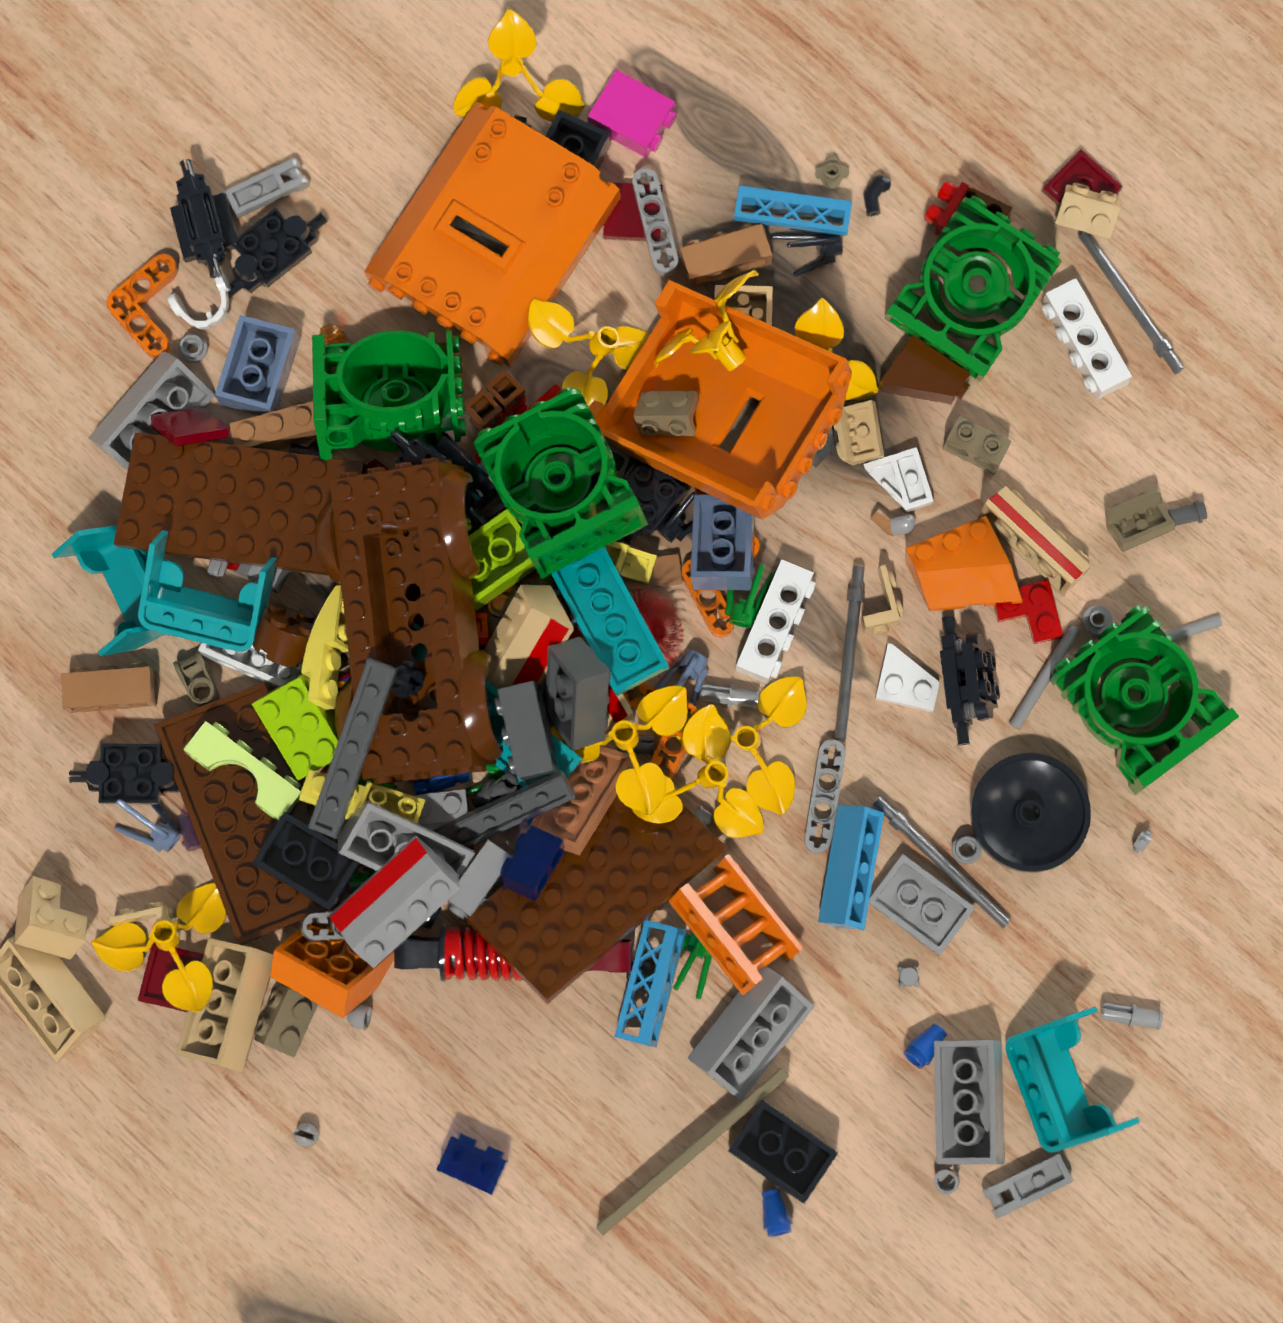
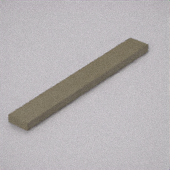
M783 1068L776 1071L598 1223L596 1228L602 1236L790 1076Z

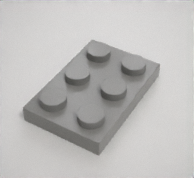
M904 854L901 855L869 900V905L938 956L942 954L975 909L973 905Z

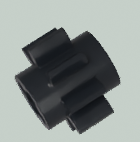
M404 660L402 664L394 663V667L398 668L391 691H396V697L407 699L408 695L417 696V692L422 689L424 684L423 669L416 668L415 662Z

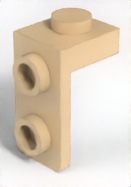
M886 564L879 566L878 574L888 611L863 616L861 621L863 632H871L873 636L887 633L890 627L898 626L900 616H903L900 599L895 600L892 590L896 588L894 574L892 571H887Z
M163 902L145 905V910L134 912L133 908L118 910L115 912L116 916L108 918L109 924L113 926L157 918V922L166 920L172 924L174 922L180 924L178 917L174 918L172 908L167 905L163 906Z

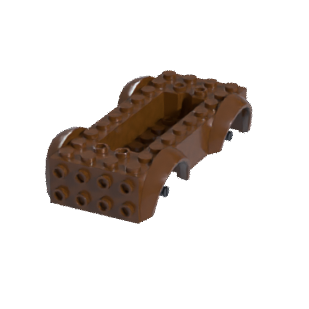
M439 458L421 460V465H412L409 462L394 464V469L385 470V467L367 469V474L358 475V472L341 473L340 479L330 480L331 499L319 513L315 526V545L321 565L331 580L341 585L351 669V678L343 684L335 704V725L338 738H340L367 659L373 658L393 667L394 663L402 664L404 660L415 662L416 668L423 669V687L417 692V696L408 695L407 699L396 697V691L390 690L362 769V778L374 779V784L487 771L486 765L497 764V760L503 753V745L497 742L493 734L488 710H491L492 705H487V703L492 702L489 697H486V670L489 662H491V656L479 650L471 579L480 572L481 567L471 548L468 531L471 530L472 526L467 525L471 523V520L466 518L465 491L467 484L473 482L472 475L465 471L463 466L452 465V460L439 461ZM411 584H417L421 590V595L416 601L409 600L408 594H406L407 588ZM417 614H420L424 619V625L419 631L413 625V619ZM418 643L424 644L427 648V656L422 661H418L413 655L414 647Z

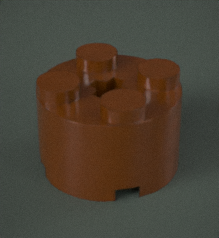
M277 601L270 602L269 607L263 611L253 648L258 653L262 649L267 653L266 659L288 667H298L299 663L303 662L307 642L315 623V614L307 609L295 610Z

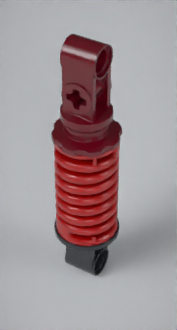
M442 924L439 937L410 935L394 949V968H439L441 982H446L455 975L458 980H464L466 975L470 980H477L478 977L481 980H488L490 976L494 981L500 980L501 977L505 981H510L513 977L516 981L523 980L476 930L475 935H473V929L470 926L465 927L464 931H461L458 926ZM621 940L587 971L630 972L632 940Z

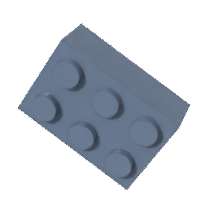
M240 315L215 392V397L219 404L256 415L277 411L300 341L296 330Z
M694 495L691 556L693 590H751L755 516L712 495Z

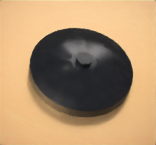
M1022 753L999 761L982 776L971 799L970 820L979 845L994 861L1014 871L1039 873L1062 865L1079 850L1090 827L1091 807L1083 783L1067 765L1047 755Z

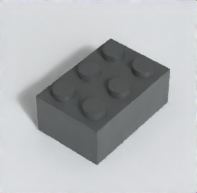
M581 637L548 646L545 704L547 718L573 751L605 741V729L608 726L606 713L607 704H609L608 682L611 680V674L607 665L602 664L595 655L593 648L588 647Z
M531 681L498 689L499 697H495V705L498 715L504 717L506 725L501 727L505 745L509 744L511 747L512 756H508L511 774L517 775L518 779L528 780L559 771L540 684Z

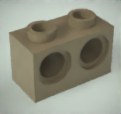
M959 415L945 442L943 450L995 475L1010 446L1011 440Z

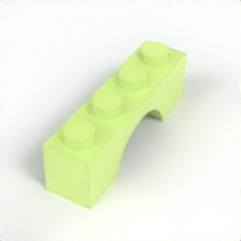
M205 721L183 749L185 753L209 771L227 764L246 768L257 780L258 794L255 802L257 807L276 821H279L284 812L289 814L300 799L301 791L299 788L301 785L289 775L282 778L274 772L277 767L263 757L259 761L251 755L253 749L243 741L238 740L235 743L227 737L229 731L215 722L211 725Z

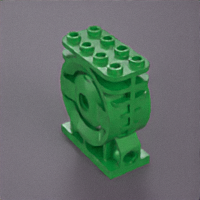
M972 196L971 199L964 197L930 248L922 264L919 282L904 286L886 312L885 320L912 337L914 335L969 372L972 378L981 382L1003 350L1000 336L1009 332L1021 322L1062 261L1058 258L1060 252L1048 244H1045L1044 247L1034 241L1036 237L1024 228L1017 230L1010 225L1011 220L1000 212L993 214L986 209L987 204L976 196ZM949 245L959 252L970 248H983L999 255L1010 268L1013 277V288L1024 295L1023 299L1009 291L1007 270L995 256L985 252L974 251L958 257L946 249V247ZM930 271L944 279L945 297L950 306L957 312L972 318L984 317L995 313L1004 319L1005 322L1000 324L993 318L983 322H969L953 315L944 305L939 292V282L930 277ZM973 277L981 278L984 282V289L973 291L969 286V280ZM921 290L922 297L912 291ZM924 306L931 319L942 331L936 332L920 320H915ZM946 333L964 340L976 341L970 352L966 354L965 350L947 339ZM993 338L995 346L987 342L986 339Z
M452 329L446 330V342L436 343L435 331H429V338L410 331L393 330L369 335L353 345L349 342L325 344L324 334L312 335L313 421L321 460L333 459L332 449L354 448L359 443L381 451H401L389 439L390 435L396 430H399L408 441L420 437L424 442L429 443L436 438L437 444L443 438V432L453 431L455 442H461V436H466L465 418L460 419V416L465 414L463 407L464 398L458 397V395L464 393L462 376H457V373L462 372L461 355H455L456 352H460L458 335H453Z
M565 388L558 392L556 397L548 401L537 402L531 406L530 410L521 415H512L506 418L503 424L493 429H484L477 434L474 446L505 507L522 524L519 537L542 579L648 525L627 480L616 476L615 460L579 389ZM565 447H571V448H575V449H577V450H579V451H581V452H583V451H586V452L580 454V453H578V452L575 451V450H572V449H570V448H565ZM527 469L525 483L521 484L523 482L524 473ZM565 476L564 481L560 484L552 483L555 477ZM598 479V482L592 491L593 481ZM538 509H541V510H543V511H545V512H547V513H551V514L538 513V512H535V511L538 510Z
M1137 605L1125 615L1126 617L1120 621L1121 625L1118 626L1114 622L1107 627L1097 638L1098 642L1095 643L1093 640H1090L1078 649L1079 652L1074 655V660L1067 657L1055 666V669L1051 672L1053 677L1050 680L1053 686L1056 685L1060 689L1063 699H1067L1073 706L1072 710L1074 713L1080 715L1088 731L1104 745L1117 750L1116 766L1130 783L1128 787L1135 795L1239 717L1232 707L1228 709L1214 690L1199 688L1195 668L1187 654L1177 644L1172 642L1173 638L1170 634L1166 635L1160 628L1161 622L1159 620L1155 621L1149 614L1150 608L1148 606L1141 608L1140 605ZM1155 656L1161 658L1152 667L1140 662H1129L1114 668L1107 675L1101 686V705L1095 708L1093 702L1096 701V687L1101 675L1108 667L1122 660L1136 659L1148 662ZM1179 680L1180 686L1171 692V707L1168 715L1159 726L1148 732L1136 734L1123 731L1118 732L1113 729L1116 725L1127 729H1142L1153 724L1161 717L1167 707V687ZM1128 690H1138L1141 693V701H1132L1128 697ZM1191 718L1200 731L1191 738H1184L1179 731ZM1166 743L1170 753L1157 763L1148 751ZM1129 752L1130 754L1125 757V753Z

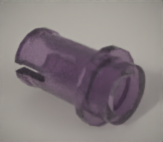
M188 812L178 815L177 818L184 839L181 842L182 846L186 848V851L200 849L201 846Z

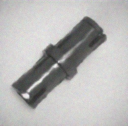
M504 774L498 780L487 782L482 790L473 794V806L477 809L514 792L517 789L515 785H518L516 778L511 774Z

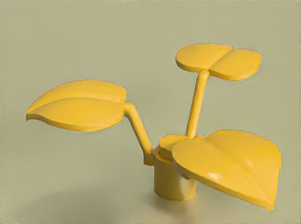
M509 8L493 27L488 37L490 52L499 58L501 66L497 69L494 85L491 87L489 80L484 77L471 79L462 86L453 102V112L457 116L466 118L475 102L484 105L486 110L490 106L500 109L502 99L496 90L500 86L502 75L515 77L522 73L536 95L540 97L535 103V111L541 118L553 122L558 110L576 117L585 107L578 88L568 80H552L545 85L543 92L537 87L522 61V58L532 55L536 48L534 31L523 17Z
M753 270L733 279L714 299L717 302L724 323L718 325L709 335H706L701 340L691 335L693 332L691 328L679 332L663 346L654 359V365L658 367L661 360L672 355L683 343L693 342L695 345L690 350L692 354L708 352L715 360L718 359L728 372L738 367L746 359V355L737 346L739 340L733 332L732 323L728 319L724 305L728 298L736 293L749 277L759 276L757 271ZM727 331H728V334H729L730 339H728L726 336H724Z
M820 298L816 304L797 319L795 333L798 338L832 352L830 347L837 346L843 339L844 327L835 309L824 298ZM849 360L848 363L852 371V377L845 400L859 401L875 395L879 391L874 371L862 361Z
M533 299L529 305V328L533 337L541 345L555 349L560 346L563 340L567 343L585 339L590 340V351L596 357L589 367L587 374L585 375L580 371L570 373L563 380L561 390L568 387L579 389L589 407L593 400L605 405L608 397V388L603 379L592 377L596 366L604 356L614 353L615 363L620 368L628 371L650 334L632 327L620 326L612 328L604 326L597 333L590 331L587 334L569 337L574 329V321L567 309L559 304L543 302L537 299Z
M786 677L768 685L759 695L757 707L763 715L769 717L760 724L754 725L753 728L750 726L740 727L735 735L730 737V743L735 742L743 751L751 752L762 769L752 772L747 780L746 790L754 801L752 802L760 808L779 815L785 814L793 802L795 778L791 769L783 762L777 761L768 767L766 766L757 751L761 743L758 731L769 725L773 720L781 727H791L803 719L807 710V699L801 677ZM722 718V720L725 722V724L727 725V728H728V730H729L728 723L726 722L725 719ZM677 736L680 744L682 745L683 743L681 737ZM727 751L721 757L716 758L715 761L723 759L726 756ZM701 755L694 756L695 758L702 761Z
M683 686L664 687L649 693L641 700L638 705L637 715L640 720L647 724L639 725L638 723L632 724L629 721H619L614 725L612 731L608 733L605 741L574 750L583 758L582 763L596 760L600 755V745H606L612 739H614L620 749L627 750L634 769H627L619 775L616 782V792L623 804L644 815H651L662 803L666 790V780L662 770L654 763H646L639 767L633 750L639 740L637 731L649 730L652 727L654 732L660 736L674 735L679 732L685 725L688 715L687 691ZM551 727L552 734L571 748L555 727Z
M713 704L697 711L687 721L682 732V743L685 751L693 756L701 755L702 761L707 763V765L699 770L698 779L675 790L672 780L665 776V795L657 810L651 815H644L635 810L633 812L647 822L667 823L674 820L682 812L683 804L677 795L699 784L707 789L718 787L717 800L721 804L715 808L713 813L717 829L725 836L731 838L760 835L764 832L763 819L758 806L752 802L754 801L753 798L746 791L738 788L728 790L723 798V789L726 786L725 781L728 778V769L722 762L715 761V759L726 753L731 740L727 725Z
M215 883L200 886L181 899L177 906L176 915L186 925H180L177 922L172 924L166 920L159 921L152 927L147 944L146 934L138 925L133 923L117 925L102 936L92 940V946L96 954L112 969L120 972H130L138 969L143 964V952L149 951L155 942L159 949L170 951L179 970L169 972L163 981L162 990L166 1000L174 1007L194 1013L202 1011L212 995V975L206 965L200 961L190 962L184 967L175 948L180 940L178 930H189L193 926L196 932L208 934L216 931L223 925L227 913Z

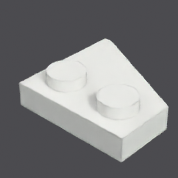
M917 447L863 464L865 470L906 512L935 504Z
M888 643L875 699L933 712L940 682L893 644Z

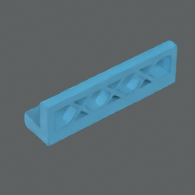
M739 186L734 220L847 236L852 201ZM741 209L752 210L756 212L753 214L741 212ZM771 213L781 214L784 216L781 218L774 217ZM800 217L810 218L813 220H811L810 222L802 221ZM828 221L843 223V226L831 225Z
M650 920L644 921L614 1037L646 1046L657 1047L687 930ZM651 927L665 931L663 943L654 949L648 940ZM652 956L657 965L654 974L645 978L641 970L642 962ZM644 986L649 994L648 1001L638 1008L633 999L634 993L637 989ZM637 1015L641 1023L639 1036L624 1033L627 1020Z

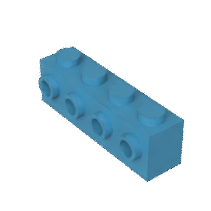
M838 805L820 906L819 923L843 929H865L884 818L883 812L866 806Z

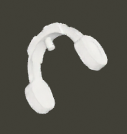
M222 270V276L220 277L214 271L216 276L214 279L221 295V304L214 316L209 311L206 313L208 320L196 321L192 319L175 293L167 296L173 312L198 329H210L212 326L220 324L228 315V291L231 290L228 279Z

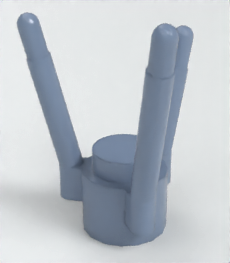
M688 650L685 657L680 656L674 667L666 673L654 688L661 689L680 669L679 672L682 675L675 686H683L687 678L695 680L697 677L690 703L695 706L703 681L708 674V671L705 669L709 662L708 659L694 650Z
M121 799L117 800V804L152 830L150 836L153 840L120 826H115V831L147 844L158 852H161L162 849L169 852L180 839L182 833L178 831L179 825L173 822L159 805L151 806L166 824L159 822L155 825Z

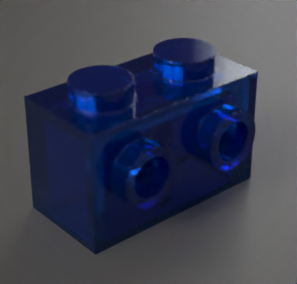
M531 825L527 833L523 832L519 836L515 845L516 851L512 858L508 857L504 861L500 873L502 874L504 887L536 902L564 855L565 850L563 839Z
M460 1133L458 1138L451 1136L436 1170L494 1195L508 1164V1161L503 1159L504 1152L488 1146L486 1151L475 1146L477 1140Z

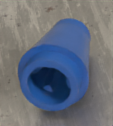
M933 1023L907 1043V1049L903 1053L914 1066L922 1069L924 1065H929L934 1057V1041H943L947 1034L940 1026Z
M779 1189L763 1192V1230H767L768 1237L781 1236L792 1232L791 1224L793 1222Z

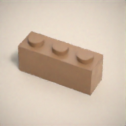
M750 223L741 226L738 231L732 233L719 232L714 234L711 239L702 242L700 240L687 242L684 244V247L680 248V259L689 287L694 288L771 265L772 252L763 225Z
M313 401L229 423L234 445L259 449L265 448L267 450L273 448L275 451L290 447L292 443L301 444L315 440Z
M131 663L128 665L129 668L117 669L115 665L100 666L98 671H88V668L83 667L71 668L70 673H61L63 709L68 713L157 706L155 671L150 666L146 667V663Z

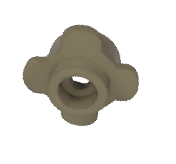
M834 156L827 157L826 163L815 170L816 178L821 179L822 183L829 189H836L842 179L847 178L849 175V169L842 167ZM834 171L835 174L831 175L829 172Z

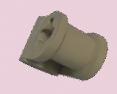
M196 651L194 656L186 660L173 662L177 675L185 686L189 697L198 707L219 700V692L212 679L209 666L199 651ZM210 688L208 697L205 699L197 698L199 690Z

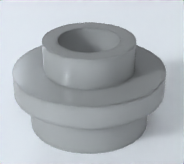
M189 334L179 342L178 351L183 360L196 363L205 357L207 344L201 336ZM191 346H198V350L195 353L188 352Z
M1092 606L1083 615V626L1090 634L1101 635L1112 624L1111 613L1102 606ZM1093 616H1101L1103 623L1100 625L1095 624Z
M969 834L959 836L952 844L953 857L961 864L976 862L982 852L976 837ZM966 844L971 847L972 852L970 855H965L961 852L962 845Z

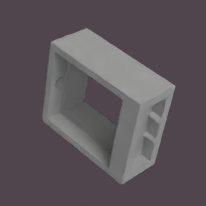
M487 840L460 878L461 889L448 900L451 905L449 910L466 922V916H471L478 906L497 891L516 864L514 858Z

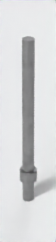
M1082 232L1078 236L1154 344L1153 350L1159 358L1163 357L1175 375L1184 370V367L1173 353L1174 347L1168 339H1164L1091 234Z
M853 566L851 588L847 591L846 601L849 602L834 736L836 740H846L860 607L861 603H864L865 590H863L865 568L861 566Z
M882 796L875 801L873 805L890 820L888 823L896 831L899 829L995 922L1004 928L1011 921L907 821L909 818L901 810L897 812Z

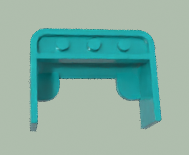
M117 525L78 530L51 553L54 559L76 556L81 567L88 573H103L126 622L119 624L115 628V638L98 651L100 657L133 651L166 635L148 630L139 622L138 610L148 551L116 547L113 543Z
M162 530L149 544L138 610V619L141 625L148 630L232 651L244 652L248 650L255 641L259 622L270 599L277 558L271 557L260 571L258 582L247 583L240 591L239 600L183 587L184 571L182 567L174 561L164 559L168 531Z
M1096 1006L1014 1035L1006 1042V1054L1041 1146L1051 1153L1111 1135L1140 1123L1139 1118L1136 1117L1116 1124L1111 1111L1105 1105L1096 1104L1089 1106L1068 1049L1078 1045L1081 1039V1031L1077 1019L1098 1012Z

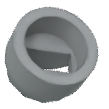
M358 1005L347 1015L348 1022L352 1027L366 1030L371 1021L372 1009L370 1006Z
M312 1123L300 1124L294 1132L295 1141L303 1147L315 1145L319 1139L318 1128ZM303 1130L306 1133L314 1134V1136L310 1140L299 1136V1131Z
M951 1168L941 1169L934 1178L936 1189L943 1194L953 1193L960 1183L959 1175ZM951 1174L953 1178L944 1186L941 1182Z

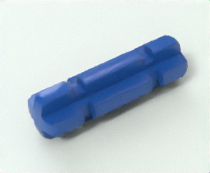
M463 773L452 776L433 777L428 780L420 779L413 783L416 795L429 794L430 791L435 793L456 786L457 782H460V784L471 780L470 773Z

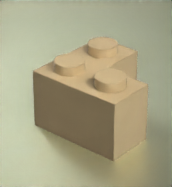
M715 285L714 299L726 285ZM741 286L736 293L728 298L725 305L772 325L773 286Z
M33 876L18 896L14 944L71 960L86 941L87 916L60 909L61 884Z

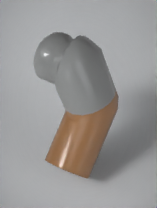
M878 509L871 517V520L890 536L908 534L916 524L915 518L910 514L891 518L882 509Z

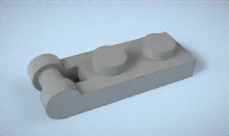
M288 160L225 190L237 218L239 219L289 194L305 190L309 186V182L305 176L301 175L299 171L301 166L298 160ZM289 175L291 180L284 183L282 177Z
M1056 1154L982 1190L986 1199H990L994 1207L992 1212L997 1219L1073 1182L1060 1154ZM1008 1189L1013 1200L1005 1203L1000 1193Z

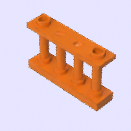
M728 854L713 868L717 876L696 891L687 883L668 901L744 996L764 979L759 973L760 970L780 955L786 962H789L804 948L798 942L797 937L789 931L742 872L740 865L734 862ZM723 885H726L736 899L717 913L712 914L702 900ZM744 908L754 923L734 938H731L721 924ZM763 932L773 946L750 962L740 947Z

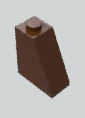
M913 335L880 380L879 390L885 393L952 404L956 397L962 399L971 385L967 383L970 373Z

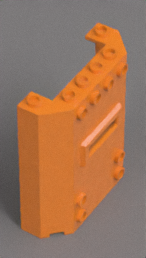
M475 102L365 269L364 273L369 280L368 285L380 293L385 290L400 300L403 297L413 302L412 307L425 315L427 312H430L437 317L436 321L443 327L450 330L453 326L461 331L460 336L469 343L475 344L477 341L482 344L488 353L487 358L499 366H502L504 363L511 367L532 335L528 324V310L531 301L537 299L543 302H554L621 199L620 189L614 183L601 179L599 177L601 172L594 165L497 107L490 106L486 110L484 105ZM456 215L507 245L508 248L502 257L450 226Z
M669 280L654 303L661 315L658 323L606 406L599 401L593 400L589 408L605 440L626 455L763 520L784 507L787 500L795 495L802 475L809 472L816 452L821 450L826 444L828 432L833 425L840 421L849 382L852 377L851 368L846 358L727 305H724L728 319L732 323L733 332L739 340L737 346L746 355V359L738 367L728 372L718 359L715 360L708 352L692 354L690 350L695 345L693 342L683 343L672 355L661 360L658 367L654 365L655 357L663 346L679 332L691 328L693 330L691 335L701 340L706 335H709L718 325L724 323L716 301ZM727 331L724 336H726L728 339H730L729 334H728V331ZM642 391H697L699 402L692 419L696 429L695 435L641 436L633 415ZM752 397L759 400L758 406L731 450L728 452L719 448L749 398Z

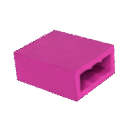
M616 70L588 114V123L610 132L612 140L647 158L651 151H657L663 140L661 136L665 128L670 129L677 117L675 101Z

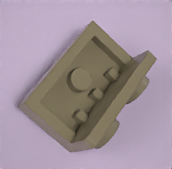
M642 391L633 415L640 435L694 436L696 429L692 419L699 402L697 391Z
M1158 488L1149 492H1143L1126 502L1115 504L1105 511L1106 528L1122 552L1175 530V522L1161 503V493Z
M278 985L277 989L272 991L268 998V1008L264 1017L260 1018L256 1024L254 1040L291 1057H295L318 1004L289 988Z

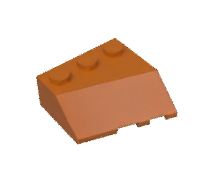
M987 516L905 548L906 565L929 612L963 609L970 605L984 604L985 607L996 606V603L1011 602L1012 604L1022 603L1011 564Z
M315 922L307 925V930H312L315 936H317V932L321 929H329L327 935H333L329 926ZM300 928L274 949L270 977L344 1018L378 989L394 961V950L373 968L351 949L345 939L313 941L305 938Z

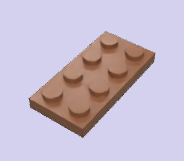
M600 745L599 757L591 762H580L568 777L569 783L576 792V798L535 816L526 830L528 838L580 855L617 795L616 782L619 775L627 769L634 768L629 754Z

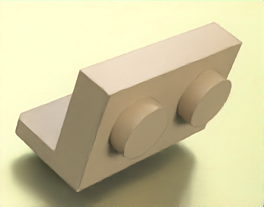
M1073 183V186L1067 184L1055 224L1111 239L1122 200L1118 199L1116 194L1109 191L1097 193L1090 191L1088 186L1080 183Z
M869 400L846 407L843 406L840 421L833 425L839 440L836 444L838 456L842 461L850 465L884 458L876 402Z

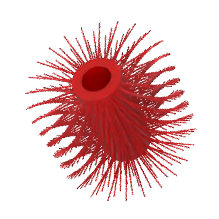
M638 585V600H636L633 588L634 602L659 649L662 650L663 656L671 661L672 655L668 653L671 650L672 653L677 654L675 653L677 651L673 650L676 648L673 647L680 646L677 644L681 643H674L675 641L684 640L680 639L684 635L679 632L664 633L675 632L676 630L683 632L682 629L677 628V626L681 627L682 625L675 617L674 620L671 617L673 613L672 608L669 611V607H666L663 602L661 605L659 603L655 606L653 596L650 594L652 597L650 598L648 593L646 595L643 591V596L647 599L645 600L639 592Z

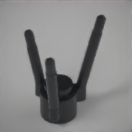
M828 233L771 235V238L774 240H800L788 242L787 247L789 248L816 246L818 256H824V258L793 273L795 277L822 265L834 263L835 256L842 255L843 253L840 235Z
M682 482L681 486L686 489L688 484ZM692 492L675 513L671 511L657 528V531L670 543L675 539L681 542L686 535L693 531V523L682 529L685 523L679 517L694 499L695 492Z

